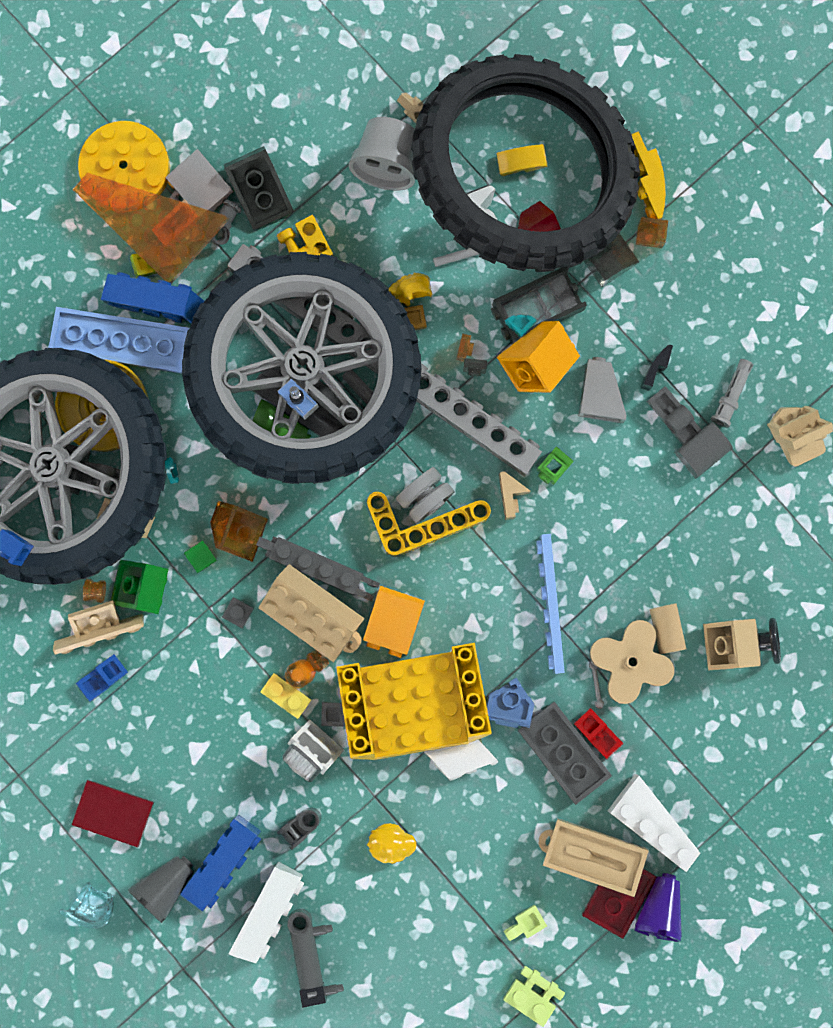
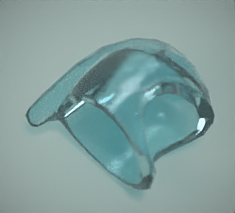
M87 882L72 902L69 910L61 909L59 913L77 925L98 929L109 923L112 917L113 896L111 893L94 889L91 883ZM98 900H101V906L95 907L94 904Z

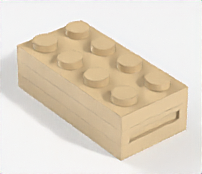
M290 564L277 576L259 606L260 610L333 663L342 651L353 653L361 644V636L357 629L365 618Z
M557 818L554 830L549 829L542 832L538 842L541 850L546 853L543 866L635 897L649 852L647 848ZM550 836V843L546 846V839Z

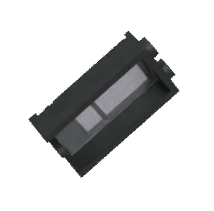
M561 267L493 300L491 312L496 321L500 320L503 326L501 332L506 341L510 340L511 344H514L520 339L504 323L507 318L513 315H530L537 320L525 333L526 335L543 321L560 322L586 309V302H581L577 294L578 287L576 283H572L567 274L569 268Z

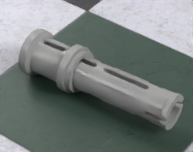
M740 359L727 392L719 399L718 403L720 405L716 414L711 417V421L722 427H730V419L734 410H737L739 407L737 401L754 366L752 362Z

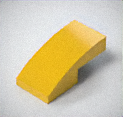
M543 144L524 146L496 153L500 175L502 176L521 171L527 173L548 167Z

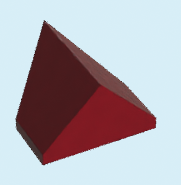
M541 201L521 212L518 229L538 232L561 229L555 213Z

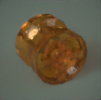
M86 578L83 587V601L96 600L98 603H103L106 595V581L99 580L94 582L92 579Z

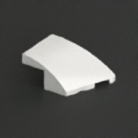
M479 740L469 744L423 751L450 781L460 778L464 774L474 773L483 766L489 764L493 766L498 763L497 759Z

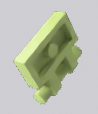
M524 966L520 974L525 976L527 980L523 984L518 979H515L503 1000L544 1027L556 1008L549 1001L550 998L554 996L561 1000L565 992L559 989L558 984L555 982H549L540 976L541 973L537 970H531ZM534 984L545 990L542 996L531 989Z

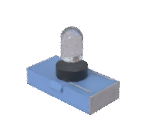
M292 379L278 390L279 395L304 419L319 407L308 393Z

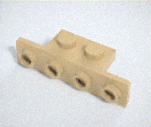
M113 600L68 614V620L74 635L54 641L53 652L55 655L59 653L67 654L75 648L81 646L89 647L103 639L111 640L122 633H134L144 626V616L139 614L120 620Z

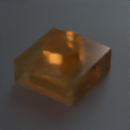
M462 333L457 360L466 362V357L472 356L474 343L470 342L471 335Z

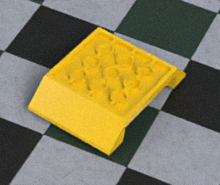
M475 643L452 646V652L373 666L360 667L359 663L336 667L351 759L378 760L469 744L492 734Z

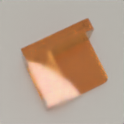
M641 217L638 223L636 245L663 248L666 243L668 220Z

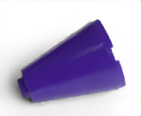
M662 873V877H656L635 924V932L646 936L652 935L657 937V939L666 941H681L680 882L676 880L675 875Z

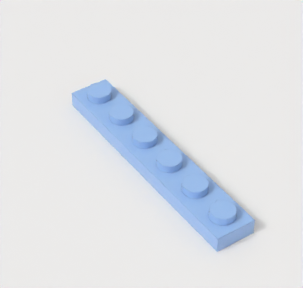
M542 534L540 540L536 541L537 554L542 556V563H539L538 567L539 576L544 577V586H541L542 600H546L547 609H543L544 623H548L549 632L545 633L546 645L551 646V655L548 656L549 670L553 669V674L565 673L552 542L551 534Z

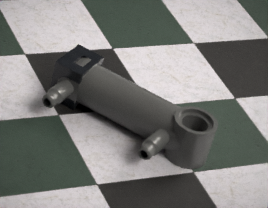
M297 909L293 911L288 919V929L290 931L300 985L299 992L302 1008L324 1004L327 1001L328 995L344 991L343 984L325 986L315 936L330 933L333 931L332 925L313 927L312 916L307 910ZM296 917H303L306 920V926L303 928L296 927L294 919Z

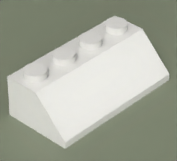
M280 862L277 863L229 952L230 955L253 963H257L259 957L265 958L271 947L267 945L268 940L271 936L276 937L282 926L278 923L281 916L287 917L293 905L289 902L293 893L298 896L304 885V882L300 881L303 877L301 873Z

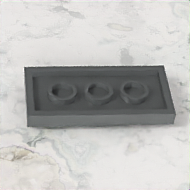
M554 701L532 718L530 728L520 727L518 729V732L575 805L612 777Z

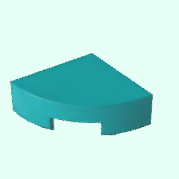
M513 315L507 318L504 323L522 338L537 320L530 315Z
M171 457L167 458L165 469L171 484L178 483L180 480L176 461Z

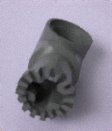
M226 199L223 201L224 206L219 214L213 217L214 220L207 229L208 232L206 231L208 240L218 245L228 242L232 227L231 223L237 213L240 214L242 211L235 203L232 205V202ZM218 228H221L223 232L220 240H216L214 237V233Z

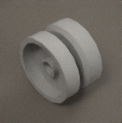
M435 467L424 472L396 497L397 502L402 508H408L417 502L409 513V516L416 524L435 513L455 493L448 483H442L435 489L433 488L438 484L442 476Z

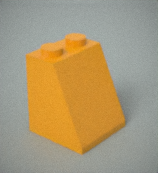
M543 321L499 354L497 359L518 392L550 393L580 355L559 321Z
M380 586L363 641L367 642L366 647L378 651L380 647L389 649L388 654L399 658L402 657V654L407 655L425 600Z

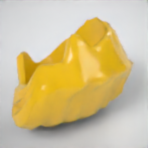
M422 273L404 275L389 287V292L405 306H410V300L425 296L432 297L433 295L430 277Z
M386 823L371 831L369 842L366 846L369 847L373 858L382 863L395 864L396 862L403 861L415 852L416 840L412 835L405 833L399 825Z

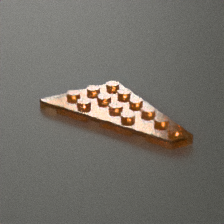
M86 173L73 189L165 281L171 284L229 220L226 215L91 173Z

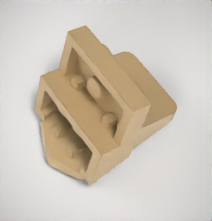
M809 406L802 408L782 407L776 412L770 423L767 424L776 442L780 444L788 462L795 467L822 455L826 450L823 439L833 432V424L821 419L818 410Z

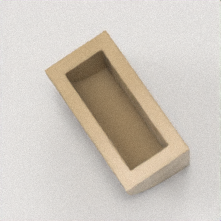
M677 604L650 609L653 627L656 631L659 654L685 650L686 645Z

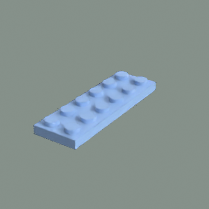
M56 307L48 348L79 350L101 359L116 361L124 365L182 374L184 342L187 331L190 328Z

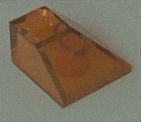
M218 501L210 521L215 547L253 562L258 549L256 544L259 537L263 535L268 519L236 505Z

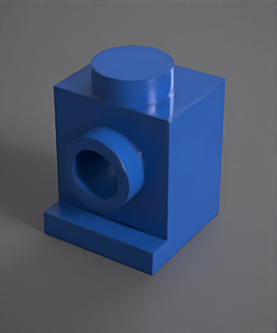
M2 529L0 531V556L9 560L8 562L13 565L22 566L34 546L14 532Z

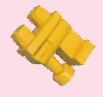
M313 215L295 224L296 230L305 246L298 247L293 240L296 234L292 228H287L276 236L281 244H286L289 254L290 252H307V254L320 255L322 253L334 256Z

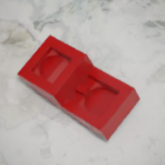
M591 708L574 723L578 730L606 760L624 745Z

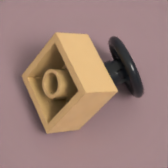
M775 618L769 619V632L758 633L755 619L703 624L708 670L761 666V651H772L774 663L779 664L781 662L779 633Z

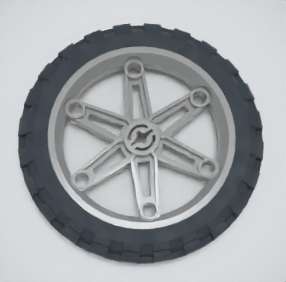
M290 252L289 255L277 256L275 254L260 258V261L254 264H246L232 272L233 275L225 281L221 280L210 291L208 298L204 303L200 304L193 316L192 324L185 338L182 359V377L189 408L196 423L210 443L238 467L241 466L251 471L252 474L265 479L270 478L290 484H316L329 482L342 476L346 477L359 471L367 464L374 462L384 454L389 446L397 440L412 415L418 397L422 371L421 354L414 326L410 323L407 312L400 301L395 299L389 292V288L377 277L373 278L365 272V269L351 262L348 264L338 260L335 256L322 253L320 255L307 254V252ZM313 297L297 339L265 313L262 307L284 298ZM326 300L328 305L324 307L319 306L317 301ZM334 303L352 314L365 328L371 340L323 346L332 304ZM252 314H258L260 319L251 321L248 317ZM316 315L321 317L315 347L312 348L304 345V342ZM245 322L273 358L226 372V360L230 344L239 327ZM265 326L291 347L284 355L262 330ZM372 348L376 351V354L369 356L364 351ZM349 353L357 354V358L324 367L322 357ZM378 362L376 388L369 403L361 412L332 376ZM298 364H300L301 366H304L306 364V369H304L303 367L298 369ZM280 367L282 374L281 377L253 381L247 380L249 375ZM230 378H237L240 380V382L235 386H231L227 383ZM292 379L345 427L322 437L311 439L291 438L300 415L293 409L289 419L283 418L286 401L279 396L272 431L269 432L258 426L244 414L231 393L282 387ZM320 379L325 382L343 404L340 408L314 387ZM348 412H352L357 416V418L353 421H349L344 417V415ZM283 427L288 430V433L285 436H279L275 431Z
M45 348L39 351L30 350L17 354L11 360L0 362V420L13 407L29 399L31 445L0 436V460L22 469L0 493V506L2 509L0 514V531L5 529L14 532L4 522L33 500L40 497L50 541H36L14 532L34 547L22 566L13 565L8 562L9 560L0 556V574L17 581L39 585L66 584L86 579L98 574L107 566H112L123 558L125 552L131 546H135L144 535L147 524L150 520H153L160 505L157 504L160 493L164 491L166 479L164 469L165 461L167 460L166 443L163 442L161 433L163 429L157 414L150 405V400L132 378L121 369L104 359L79 350L64 348ZM52 392H66L82 396L95 404L99 409L62 435ZM41 394H44L43 401L39 403V396ZM41 412H46L53 444L43 445ZM106 415L105 423L100 425V418ZM92 428V434L71 455L64 449V447ZM112 428L116 433L121 454L119 480L80 463L86 454ZM3 446L33 453L30 463L28 464L2 452ZM72 468L101 480L99 487L69 479ZM32 477L37 485L11 504L8 500ZM113 483H115L116 490L113 494H111L110 487ZM59 486L61 520L56 521L49 488ZM70 487L112 498L99 518L81 532L73 535ZM63 529V537L59 540L58 532Z

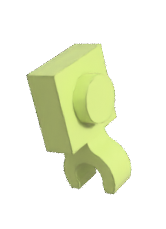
M532 905L514 917L517 924L510 926L503 932L509 941L522 933L528 939L547 927L536 906Z

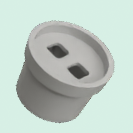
M375 117L367 122L360 144L354 150L348 166L351 173L364 183L380 189L400 191L411 188L415 183L412 168L413 152L411 150L412 136L415 128L395 118Z

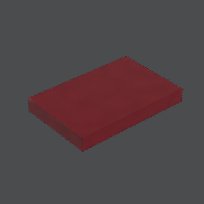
M87 780L72 825L138 848L154 801Z
M643 869L635 897L597 885L581 915L624 939L657 876Z

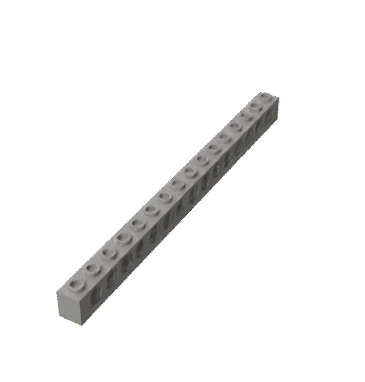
M242 244L227 265L229 271L232 273L246 264L251 265L260 261V258H263L260 256L262 253L252 245L247 247ZM313 297L284 298L274 301V303L304 322L308 312L305 306L312 302ZM319 300L317 304L324 307L328 305V302L326 300ZM332 304L330 315L334 316L336 320L333 324H328L325 334L326 339L335 345L371 340L361 323L359 325L352 320L354 317L344 309L339 311L334 307L335 304ZM315 315L310 328L318 333L321 317ZM346 328L354 330V334L351 337H344L342 332ZM372 348L364 351L369 356L376 354V351ZM349 353L353 358H357L356 353ZM378 362L365 365L378 374ZM421 363V379L426 380L429 386L426 389H419L416 402L525 477L542 453L539 450L540 446L531 439L526 441L520 437L521 433L514 427L510 426L507 428L501 423L503 420L493 413L489 415L484 412V407L477 401L472 400L470 402L464 398L465 394L458 388L454 387L451 389L445 384L446 380L437 374L433 376L428 373V368ZM443 392L447 395L448 399L441 403L436 401L435 395ZM461 405L465 407L466 413L461 416L456 415L453 411L454 407ZM480 418L484 421L485 426L477 429L473 426L472 421ZM494 431L501 432L503 440L500 442L494 441L491 438V433ZM518 444L522 448V453L519 455L512 454L510 446Z

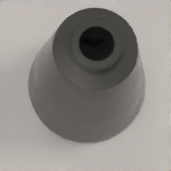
M176 856L131 886L128 891L162 923L167 918L192 876L193 871L191 867L193 864L184 856L181 859Z

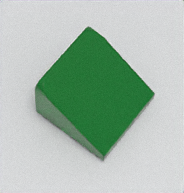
M204 541L199 542L184 552V555L197 573L217 561Z

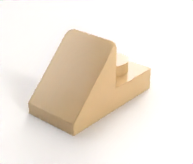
M500 472L499 480L505 520L514 519L516 517L515 513H519L518 500L513 499V496L529 494L531 491L506 472Z

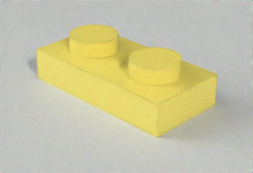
M273 673L261 690L263 695L297 719H299L312 701L275 673Z

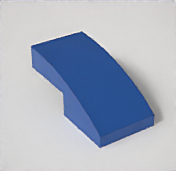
M113 654L95 667V670L79 680L76 685L87 700L92 702L123 678L128 671Z

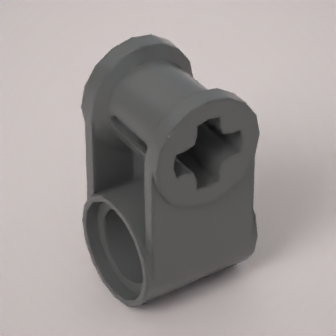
M307 808L277 831V834L282 835L290 844L289 848L293 850L317 828L321 822V814L316 808ZM305 814H313L316 818V823L314 825L305 823Z

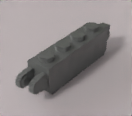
M273 536L271 541L259 537L256 544L258 547L267 550L265 556L269 557L270 560L286 567L290 564L302 574L353 596L358 595L373 601L374 596L372 594L358 590L362 581L373 588H378L380 583L365 577L361 572L280 537L276 538Z

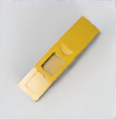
M638 131L631 134L636 146L634 150L635 157H638L640 177L643 176L638 182V197L645 202V212L648 219L652 220L654 225H657L663 217L665 207L664 172L656 148L647 151Z

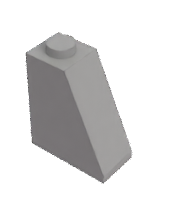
M601 357L588 359L578 416L624 423L627 415L612 363L606 362V359Z

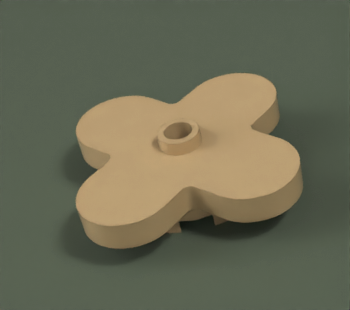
M637 620L631 622L626 627L621 641L601 638L595 641L590 648V658L593 664L611 673L608 682V693L617 703L628 704L633 702L638 697L643 683L653 686H664L674 676V666L671 660L664 655L653 652L656 631L647 621ZM631 657L635 658L637 661L635 666L629 665V659Z

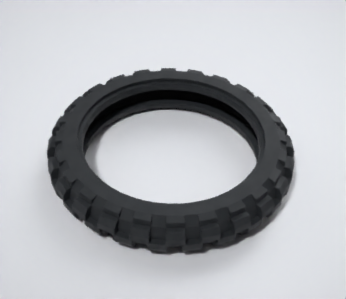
M503 54L486 57L481 62L474 60L461 66L457 72L450 73L439 82L436 89L430 93L417 118L412 136L414 178L418 180V191L424 204L429 206L434 213L433 218L443 230L450 231L455 236L453 240L466 250L471 248L480 254V258L493 264L496 261L506 264L509 269L519 271L535 269L536 272H550L561 267L567 269L581 264L588 258H593L602 252L624 228L632 214L639 190L637 183L640 176L638 157H635L634 153L636 146L631 132L624 128L625 120L615 106L610 107L606 102L608 96L597 86L592 88L585 83L586 77L573 69L567 72L560 68V63L545 58L542 62L535 61L531 55L514 54L513 58H508ZM500 95L532 97L563 111L585 132L599 160L602 183L600 197L594 211L573 226L545 232L518 229L488 215L463 190L451 164L449 135L452 124L457 117L471 105L483 99Z

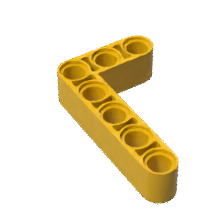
M373 492L367 499L368 509L386 553L393 557L403 555L481 524L489 518L491 512L489 504L479 500L400 531L385 494ZM379 497L383 499V507L380 509L373 508L371 501L374 498ZM477 506L484 507L486 515L482 518L475 516L474 508ZM462 515L465 518V523L462 526L454 525L452 522L453 516ZM390 519L393 523L391 529H381L379 526L381 520ZM434 523H440L444 527V531L441 534L436 535L432 533L431 526ZM417 531L422 534L423 538L421 542L413 543L410 541L409 535ZM391 540H398L401 543V548L398 551L393 552L389 550L388 543Z

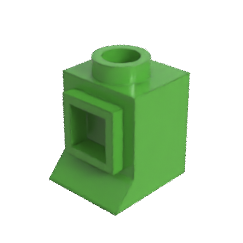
M556 446L537 468L536 471L539 472L538 477L546 484L551 482L554 485L574 461ZM553 459L562 466L556 474L547 468V465Z

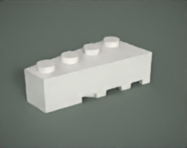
M635 774L607 811L687 872L700 852L641 777Z

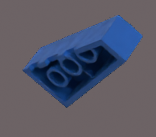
M117 272V275H107L101 300L112 307L139 313L140 309H142L144 314L159 318L160 314H162L163 317L173 322L182 323L183 319L191 324L200 304L204 303V300L194 293L192 287L179 284L176 287L163 280H158L155 283L142 276H137V279L130 278V275Z
M236 816L230 823V827L218 840L216 847L208 854L203 865L199 867L180 895L201 911H204L207 906L211 909L219 898L216 893L221 887L226 889L233 879L230 874L236 867L239 870L247 860V857L244 856L249 848L254 850L260 842L261 838L258 835L261 830L242 816Z

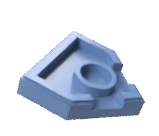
M514 678L507 685L488 695L486 706L489 720L495 721L498 725L519 728V726L530 728L534 702L522 688L517 678Z

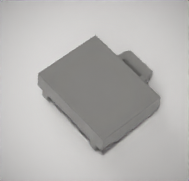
M198 149L166 176L167 183L172 189H175L169 199L171 205L174 208L181 203L178 197L181 195L200 216L199 220H204L234 192Z

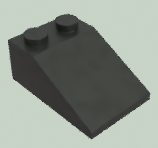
M265 146L223 164L253 230L294 212Z

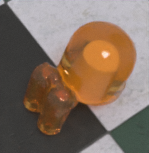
M314 650L307 654L306 659H299L287 667L285 671L286 682L293 688H303L313 681L316 671L320 672L325 669L329 662L326 658H321L322 654Z

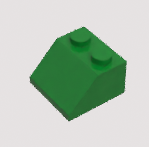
M120 559L111 601L113 600L115 606L159 614L169 569Z

